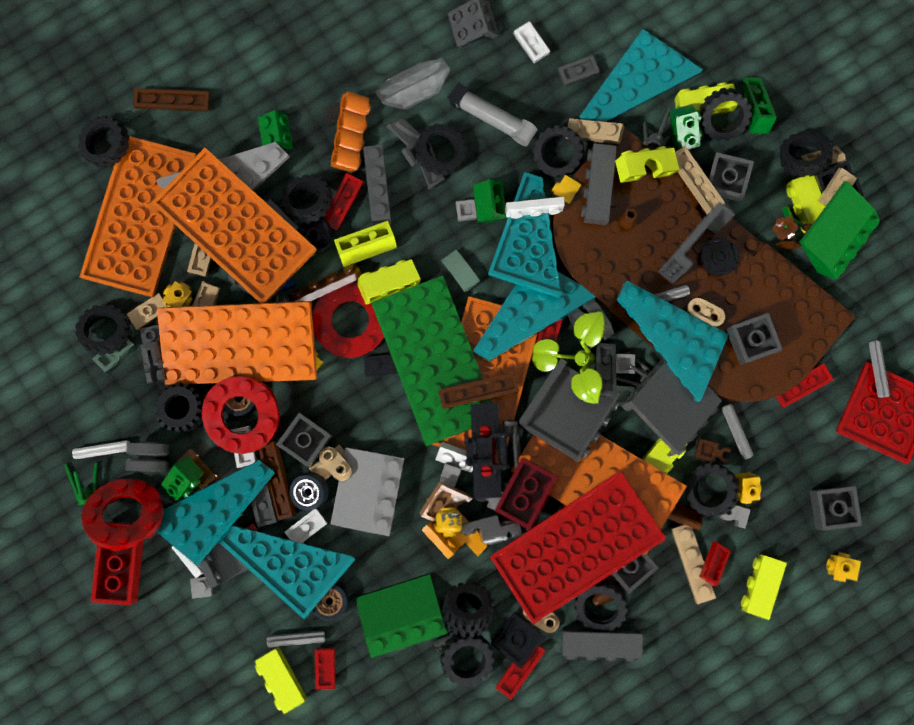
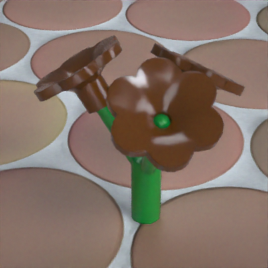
M786 206L782 209L785 218H777L776 224L772 228L779 239H784V241L776 243L775 247L780 249H797L801 247V244L792 241L795 231L800 226L802 230L807 232L812 224H803L794 219L790 208Z

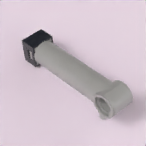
M459 82L448 96L451 106L476 116L511 136L522 146L526 147L537 132V128L531 122L518 119L470 92L468 87Z

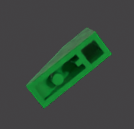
M744 77L742 80L743 92L751 105L750 111L752 112L748 125L750 133L769 134L777 117L763 81L757 77Z

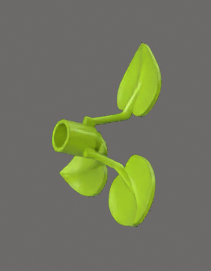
M603 312L584 314L575 322L574 334L577 338L582 339L580 343L585 351H579L576 356L558 354V343L550 339H544L534 345L531 356L534 365L544 372L552 371L557 366V358L575 359L576 363L583 367L580 369V374L572 378V390L578 398L593 404L599 403L602 377L596 370L589 369L595 363V355L586 345L593 347L602 339L605 326Z

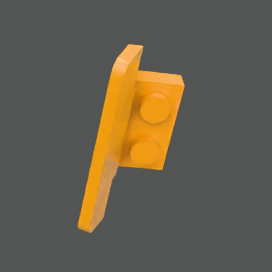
M461 514L462 524L468 522ZM430 521L422 529L447 559L464 543L477 556L487 547V544L481 542L480 534L477 530L476 533L466 536L464 532H455L453 537H444L443 533L437 531L436 522Z

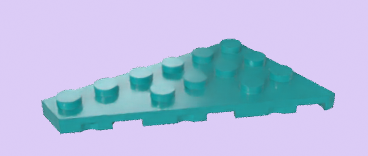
M642 29L579 116V120L609 122L615 117L635 109L640 104L646 103L660 94H664L675 86L685 83L694 76H698L703 69Z
M524 172L514 202L546 199L542 177ZM548 213L535 217L524 215L516 219L508 217L488 275L560 298L559 274Z
M559 272L560 298L516 284L474 348V352L486 360L492 361L500 354L509 351L517 344L543 331L554 322L565 318L573 310L580 309L583 304L591 299L595 300L596 296L579 283Z
M628 281L624 282L617 297L618 302L627 310L628 315L637 322L641 332L654 345L655 350L664 357L668 367L680 379L682 385L688 388L694 396V400L697 402L701 401L729 334Z
M260 460L164 509L162 522L156 532L193 564L198 566L275 472Z
M234 525L218 541L303 619L309 615L356 560L350 555Z

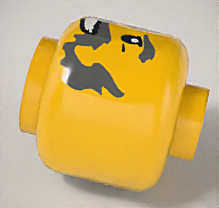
M441 508V512L436 514V529L439 533H443L444 537H453L455 532L462 530L461 513L456 511V508Z

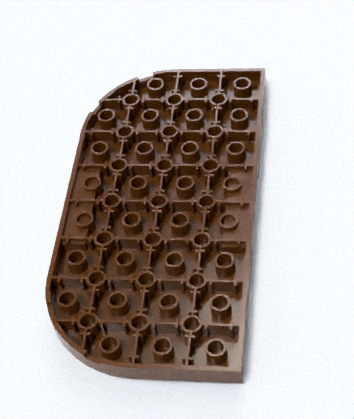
M625 127L620 144L601 143L617 146L615 160L621 157L623 152L632 150L633 153L646 149V145H643V142ZM586 160L572 176V179L580 183L581 187L570 204L564 202L563 211L553 215V245L564 271L573 281L579 283L596 296L595 301L654 350V345L641 332L640 326L633 317L628 315L627 310L617 300L621 288L626 281L653 295L688 285L689 295L668 301V303L687 312L688 303L695 298H701L721 308L725 313V320L716 328L726 333V329L733 325L769 313L783 350L740 365L728 336L708 383L712 391L723 399L735 402L763 401L777 397L794 388L809 374L856 317L767 243L763 244L732 218L715 235L707 228L684 254L693 264L673 284L670 283L658 272L659 269L707 215L678 172L671 176L654 178L651 169L645 165V176L637 181L621 183L615 163L609 222L607 225L584 223V217H581L582 205L586 204V198H583L584 186H588L585 172L586 168L590 167V161ZM628 209H634L637 212V224L631 229L621 227L618 222L620 213ZM714 238L727 239L735 244L739 251L737 266L731 273L725 276H714L707 273L700 263L702 247ZM694 306V311L699 312V307ZM714 314L711 315V319L713 321L717 320V317Z

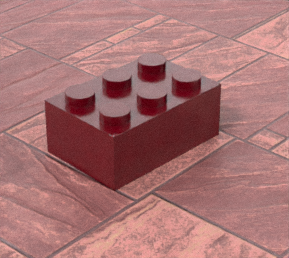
M522 458L494 511L528 530L532 529L560 476L527 458Z

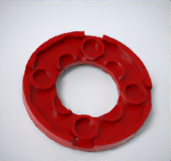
M351 282L321 296L313 310V330L318 341L329 352L343 358L367 355L375 350L384 339L372 303L365 304L357 282ZM345 302L361 304L369 315L367 329L355 338L340 336L332 325V315L335 309Z
M249 376L226 378L214 385L205 397L202 407L204 428L212 441L226 451L238 454L257 451L271 441L279 427L280 412L276 402L277 399L264 383ZM235 396L250 399L258 410L259 420L256 427L245 434L231 431L224 423L223 407L229 399Z
M119 479L103 485L88 498L82 510L81 520L84 531L93 543L106 549L123 550L137 546L136 543L145 538L149 539L157 531L163 519L164 507L158 491L152 485L137 479ZM130 497L141 503L142 514L130 526L114 528L108 526L103 520V512L107 505L116 502L119 498Z

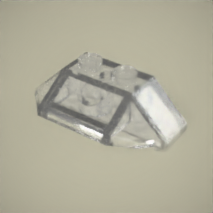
M443 58L421 62L387 79L375 92L382 104L406 110L438 94L450 72V68Z

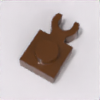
M698 439L694 458L709 462H715V458H717L720 462L727 463L729 460L724 459L722 454L723 452L731 453V450L729 448L718 449L719 443Z

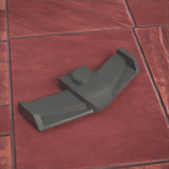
M404 117L388 124L386 128L390 129L407 146L401 152L412 167L418 163L420 165V161L416 159L417 152H415L416 141L420 133ZM427 141V151L429 155L437 161V158L433 151V147L430 144V142ZM420 165L428 185V190L445 179L443 174L439 176L434 175L433 172H427V169L425 167L422 168Z

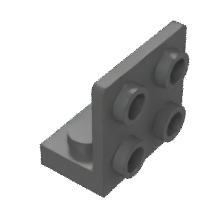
M470 0L448 13L458 47H462L483 35L492 39L499 36L489 1Z
M219 542L199 564L210 588H214L248 570Z

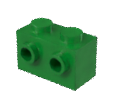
M692 104L670 110L672 143L674 147L680 150L685 146L687 149L701 146L702 131L699 128V122L701 121L699 110H696Z
M488 179L473 185L477 221L491 224L506 219L502 181Z
M187 456L173 466L161 485L176 501L182 497L186 499L194 492L193 489L201 482L199 479L204 472Z

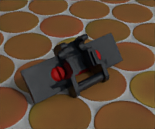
M498 403L471 404L472 437L464 438V444H466L467 451L465 466L473 465L474 498H501V469L510 468L509 464H507L508 433H499ZM494 437H499L500 464H495Z

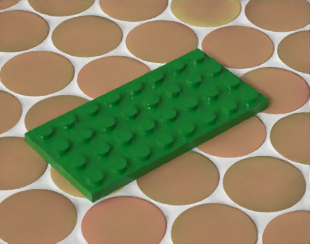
M443 275L371 302L425 445L429 446L472 429L471 404L492 403L491 398L443 409L438 391L483 380Z

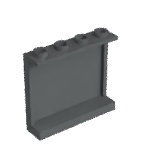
M719 201L658 272L672 284L682 276L693 264L684 256L685 252L706 228L715 235L735 215L731 207Z
M663 357L621 406L626 411L633 409L671 449L667 454L670 457L676 454L680 455L687 449V443L696 438V432L708 423L707 419L709 416L717 412V406L722 400L707 385L702 400L699 402L695 401L694 396L687 387L682 385L680 379L668 367L667 361Z
M560 358L557 366L552 370L519 420V426L575 461L580 462L582 458L586 459L591 449L589 446L591 443H596L599 439L601 427L608 425L612 418L609 416L612 410L616 411L622 402L619 400L621 393L618 392L615 398L599 397L598 404L581 400L574 394L571 387L573 376L579 373L569 368L567 361Z

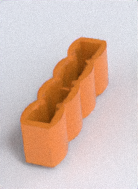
M350 91L343 94L334 140V150L331 157V167L348 172H354L360 167V151L364 147L363 133L367 129L366 115L370 111L368 97Z

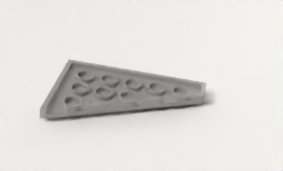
M276 142L219 159V161L251 190L255 191L289 158V155ZM180 172L159 178L156 182L164 190Z

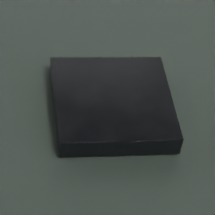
M513 612L491 642V645L522 669L545 636L521 616Z

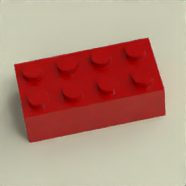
M105 521L108 526L114 528H125L133 524ZM144 540L136 543L137 546L123 550H111L97 545L91 602L133 605L137 603Z

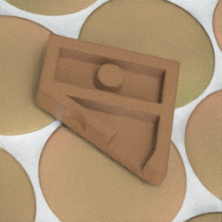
M439 481L419 513L421 517L436 522V514L441 512V508H456L458 510L457 506L465 501L470 502L472 497L468 493Z

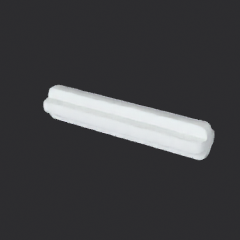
M130 441L76 448L72 451L73 458L81 459L126 452V443H130Z

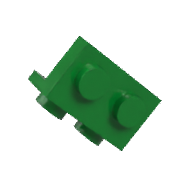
M274 110L258 117L263 146L276 142L282 149H293L289 120L286 113Z

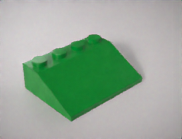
M844 181L800 243L817 273L837 280L845 272L850 261L856 257L861 246L866 243L871 232L878 226L880 219L876 210L847 181Z
M430 574L356 597L364 636L371 658L447 634V627L443 621V614Z

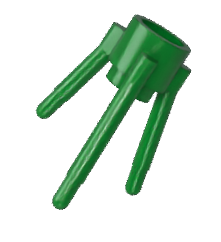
M98 462L94 464L92 491H90V487L82 489L77 471L73 472L74 480L69 465L65 463L64 466L74 490L78 505H83L97 489Z

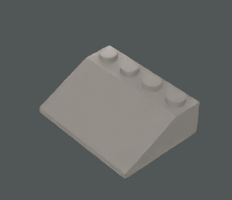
M345 448L343 458L352 467V475L348 480L338 482L330 524L390 536L404 458Z

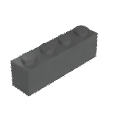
M594 143L592 149H588L587 161H590V167L586 168L585 172L588 186H584L583 198H586V204L582 205L581 217H584V223L607 225L609 222L617 146Z
M383 146L363 147L372 224L374 226L385 221L392 224Z
M561 629V654L566 656V659L577 660L578 657H585L586 660H597V657H605V660L617 661V658H625V661L633 662L637 661V658H642L643 634L640 631L606 630V632H600V630Z

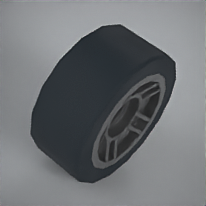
M309 472L293 480L289 493L296 507L301 510L310 511L319 508L326 502L329 488L328 483L322 476Z

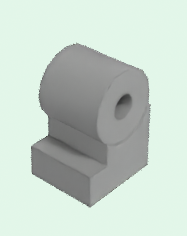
M445 464L440 481L455 487L461 469Z
M735 505L727 514L720 515L719 517L728 521L735 520L734 526L745 529L751 510Z

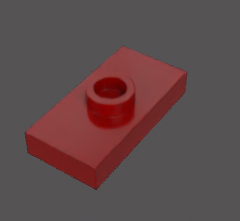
M712 542L699 578L712 586H718L731 551L718 542Z
M315 648V690L335 689V648Z

